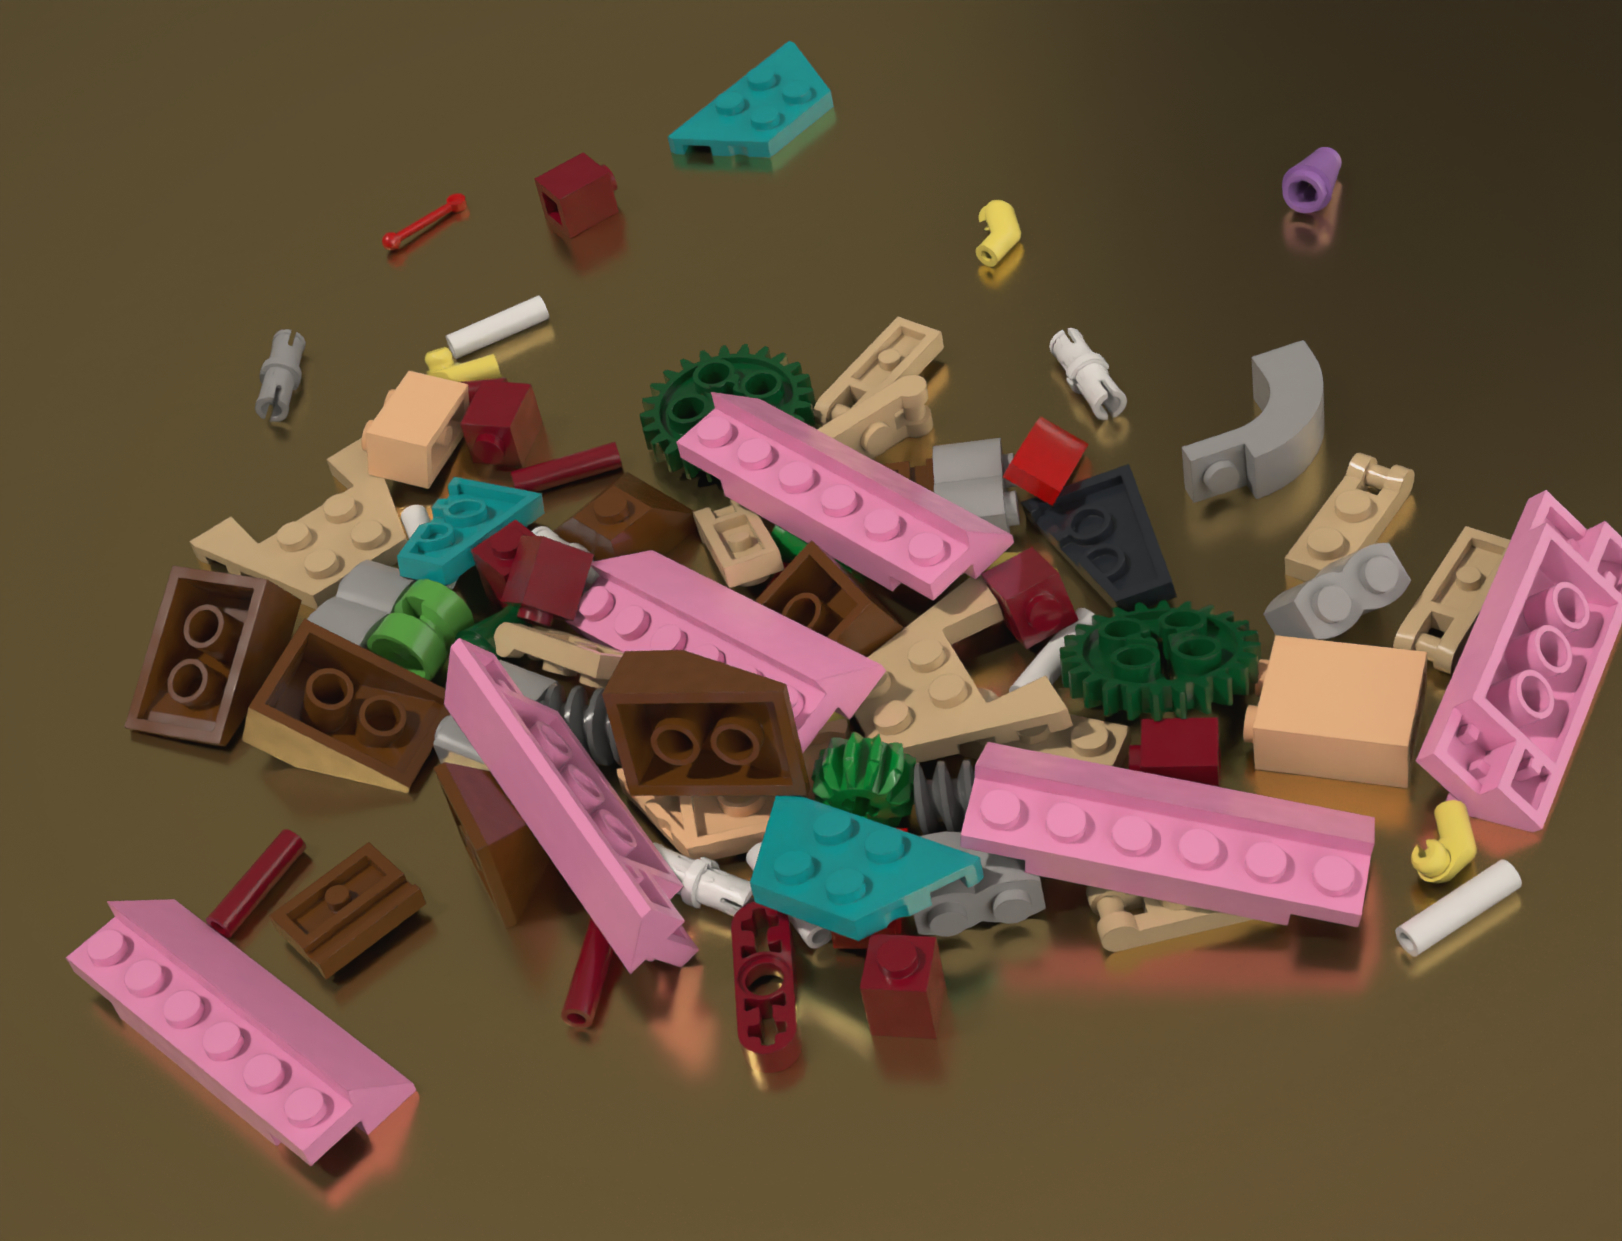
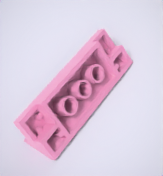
M711 392L715 409L677 441L681 458L720 479L726 497L807 543L811 540L814 541L833 558L891 591L903 583L934 601L962 573L977 579L1014 543L1012 534L758 398Z
M1547 490L1529 498L1416 759V762L1449 791L1446 801L1457 800L1463 802L1467 807L1470 817L1529 832H1536L1544 826L1622 624V537L1606 521L1586 529Z
M653 550L592 562L591 567L600 576L581 597L574 621H566L576 633L595 643L621 652L685 650L785 683L790 697L802 753H804L834 712L851 719L886 672L881 664Z
M459 638L450 647L444 699L446 709L628 972L631 974L645 960L652 962L655 959L682 967L699 951L682 926L685 922L670 901L684 887L559 712L525 697L493 653Z
M987 742L975 764V779L961 831L960 847L1025 860V873L1241 917L1288 926L1290 914L1358 927L1362 916L1371 854L1375 844V817Z
M175 899L107 901L115 917L66 957L73 971L108 999L123 1021L276 1147L282 1142L310 1166L355 1125L369 1135L416 1091L413 1082Z

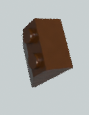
M812 540L755 601L865 657L870 656L904 629L898 620L850 571Z
M172 566L124 728L135 732L226 747L247 715L251 702L289 644L302 600L268 579Z
M304 618L248 707L242 741L297 768L408 793L434 748L433 743L438 725L446 716L450 715L444 706L446 689Z
M685 650L624 652L602 696L630 796H808L811 787L785 683Z

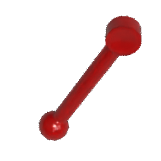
M461 193L452 194L446 199V204L397 233H386L382 237L383 247L388 251L397 250L400 247L401 241L448 213L464 211L467 207L465 196Z

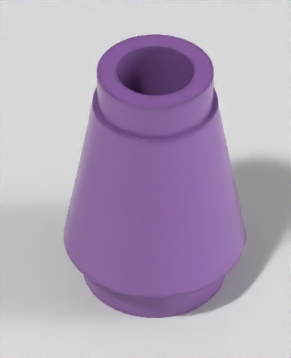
M1329 147L1318 148L1314 153L1285 173L1282 180L1283 198L1290 208L1300 213H1311L1327 206L1331 200L1342 164L1341 158L1335 150Z

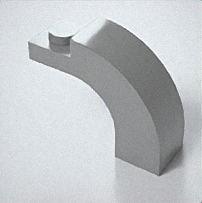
M1304 340L1251 357L1253 397L1262 411L1256 419L1235 430L1182 447L1185 490L1193 503L1246 485L1256 499L1262 498L1295 480L1312 463L1320 449L1324 436V387L1320 365Z

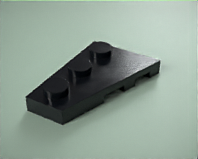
M1129 464L1063 487L1053 506L1038 497L1020 502L1026 518L1112 608L1118 607L1131 612L1135 611V604L1138 602L1143 603L1148 608L1157 605L1161 600L1168 601L1177 598L1171 576Z

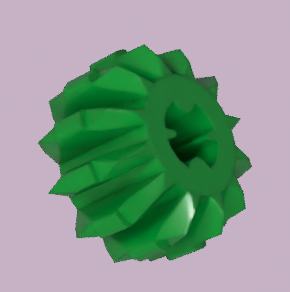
M853 732L849 740L833 737L828 748L820 750L818 760L814 762L811 777L814 781L812 790L815 795L814 801L890 827H897L902 817L911 814L912 806L915 804L914 769L916 758L903 752L902 743H885L881 741L880 734L873 738H864L859 733Z

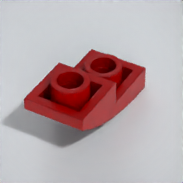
M1040 416L1010 462L1003 478L1053 506L1089 444Z

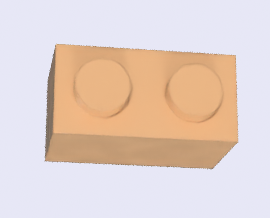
M408 371L398 387L388 392L383 408L374 420L367 422L363 430L361 445L363 451H367L368 474L429 489L464 436L460 423L469 407L468 384Z

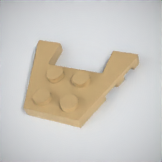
M362 438L326 459L332 475L348 490L331 496L322 506L297 521L285 524L276 534L261 543H257L232 517L227 518L189 542L200 561L210 564L214 560L224 564L230 574L250 575L256 578L268 579L301 599V604L317 610L325 601L336 596L343 577L359 563L365 560L375 561L388 566L398 563L397 555L407 543V539L385 478L368 474L367 451H363L361 445Z
M981 575L977 579L969 577L867 657L881 664L886 672L853 715L865 738H873L880 734L881 741L885 743H902L903 752L915 757L916 763L959 754V744L993 737L996 744H1003L1020 740L1019 730L1047 724L1050 733L1065 730L1073 726L1067 707L1046 675L991 702L984 700L951 646L970 635L1004 620L998 601Z

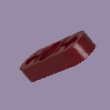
M754 901L740 908L731 922L737 1034L746 1063L756 1071L776 1073L793 1065L802 1050L794 938L787 914ZM768 928L767 941L769 951H758L755 940L758 935V929ZM764 975H775L784 980L778 990L768 995H756L749 991L753 981ZM773 1018L777 1030L774 1039L775 1043L762 1045L765 1041L763 1019Z

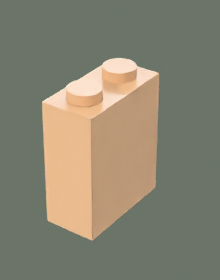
M1276 635L1270 660L1260 659L1258 663L1259 675L1258 683L1255 684V694L1260 696L1258 706L1248 705L1244 720L1243 738L1244 742L1253 743L1255 769L1408 788L1427 695V652Z

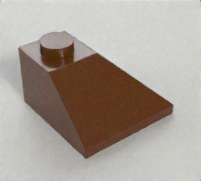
M626 472L554 529L553 532L566 542L580 544L591 554H594L593 561H599L650 550L665 556L696 531L697 527L693 517L694 510Z
M447 762L433 767L463 846L506 929L517 925L551 859L490 771Z

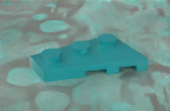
M453 477L448 484V498L438 499L432 506L433 519L428 523L419 525L397 555L400 576L416 580L429 579L439 582L444 586L454 583L461 574L475 565L471 549L515 519L527 527L545 514L542 494Z

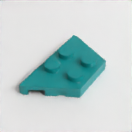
M788 41L667 136L670 150L674 154L685 155L690 145L710 146L712 156L742 154L748 157L771 158L834 107L831 90L796 44Z
M776 796L750 885L755 903L860 941L887 928L888 924L897 918L911 916L932 906L931 892L958 879L967 888L972 887L984 878L981 859L978 856L802 796Z

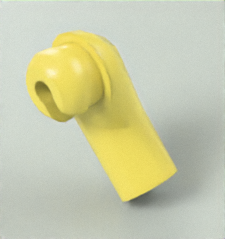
M992 200L979 212V222L986 220L988 225L984 230L990 232V234L976 248V256L984 265L994 267L1021 238V230L1014 208L1003 200Z
M446 347L432 350L425 355L424 360L429 368V371L426 373L430 376L456 382L501 378L494 354L465 363L454 362L451 351Z
M1457 800L1445 801L1434 810L1440 839L1438 841L1427 839L1428 849L1424 851L1419 845H1416L1411 854L1413 867L1417 870L1420 878L1426 882L1435 884L1449 882L1475 858L1477 853L1467 807L1463 802Z

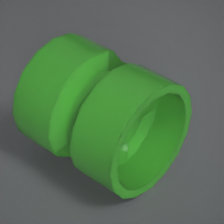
M429 579L417 580L395 605L394 613L385 617L368 638L367 649L432 681L446 663L447 656L450 654V647L455 643L456 635L460 631L472 626L474 619L471 610L464 600L453 590Z

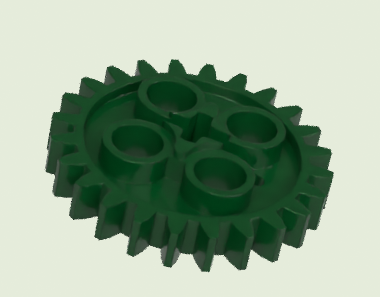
M743 344L737 354H730L727 346L723 345L719 350L718 356L711 357L705 350L700 351V361L695 364L684 358L681 359L682 371L679 373L671 370L663 371L666 384L652 383L650 385L652 397L642 399L645 412L640 413L645 442L648 450H653L655 461L657 463L666 461L668 470L671 473L684 467L687 479H692L702 469L681 458L677 441L715 409L711 392L761 399L809 426H815L816 423L813 413L816 401L809 374L802 373L801 363L794 362L789 364L786 353L782 352L771 358L769 347L764 346L754 355L750 354L748 344ZM706 472L708 482H713L716 477Z
M1161 600L1156 608L1150 609L1143 603L1138 602L1135 604V611L1131 612L1118 607L1112 608L1113 617L1111 618L1093 615L1091 616L1092 625L1077 624L1075 626L1076 635H1066L1064 637L1065 647H1060L1059 649L1062 683L1064 688H1070V697L1072 699L1084 698V707L1087 709L1103 705L1104 715L1106 716L1115 714L1120 710H1126L1128 720H1134L1142 713H1151L1154 721H1160L1166 712H1173L1180 719H1186L1188 709L1195 708L1200 712L1209 714L1211 713L1212 702L1230 706L1233 704L1232 694L1248 695L1249 684L1258 683V663L1262 659L1258 631L1250 630L1248 620L1235 621L1234 612L1232 611L1215 615V607L1211 604L1195 610L1192 609L1191 601L1182 603L1178 608H1170L1166 600Z

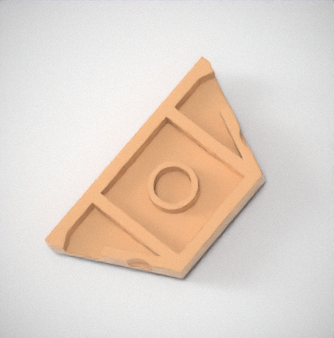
M847 718L826 722L804 751L803 757L811 788L808 796L802 797L814 800L815 795L812 791L814 781L811 777L814 762L818 760L820 750L828 748L833 737H841L847 740L851 737ZM623 768L617 769L622 792L684 856L695 860L701 859V857L715 860L749 852L754 845L763 841L776 796H630Z

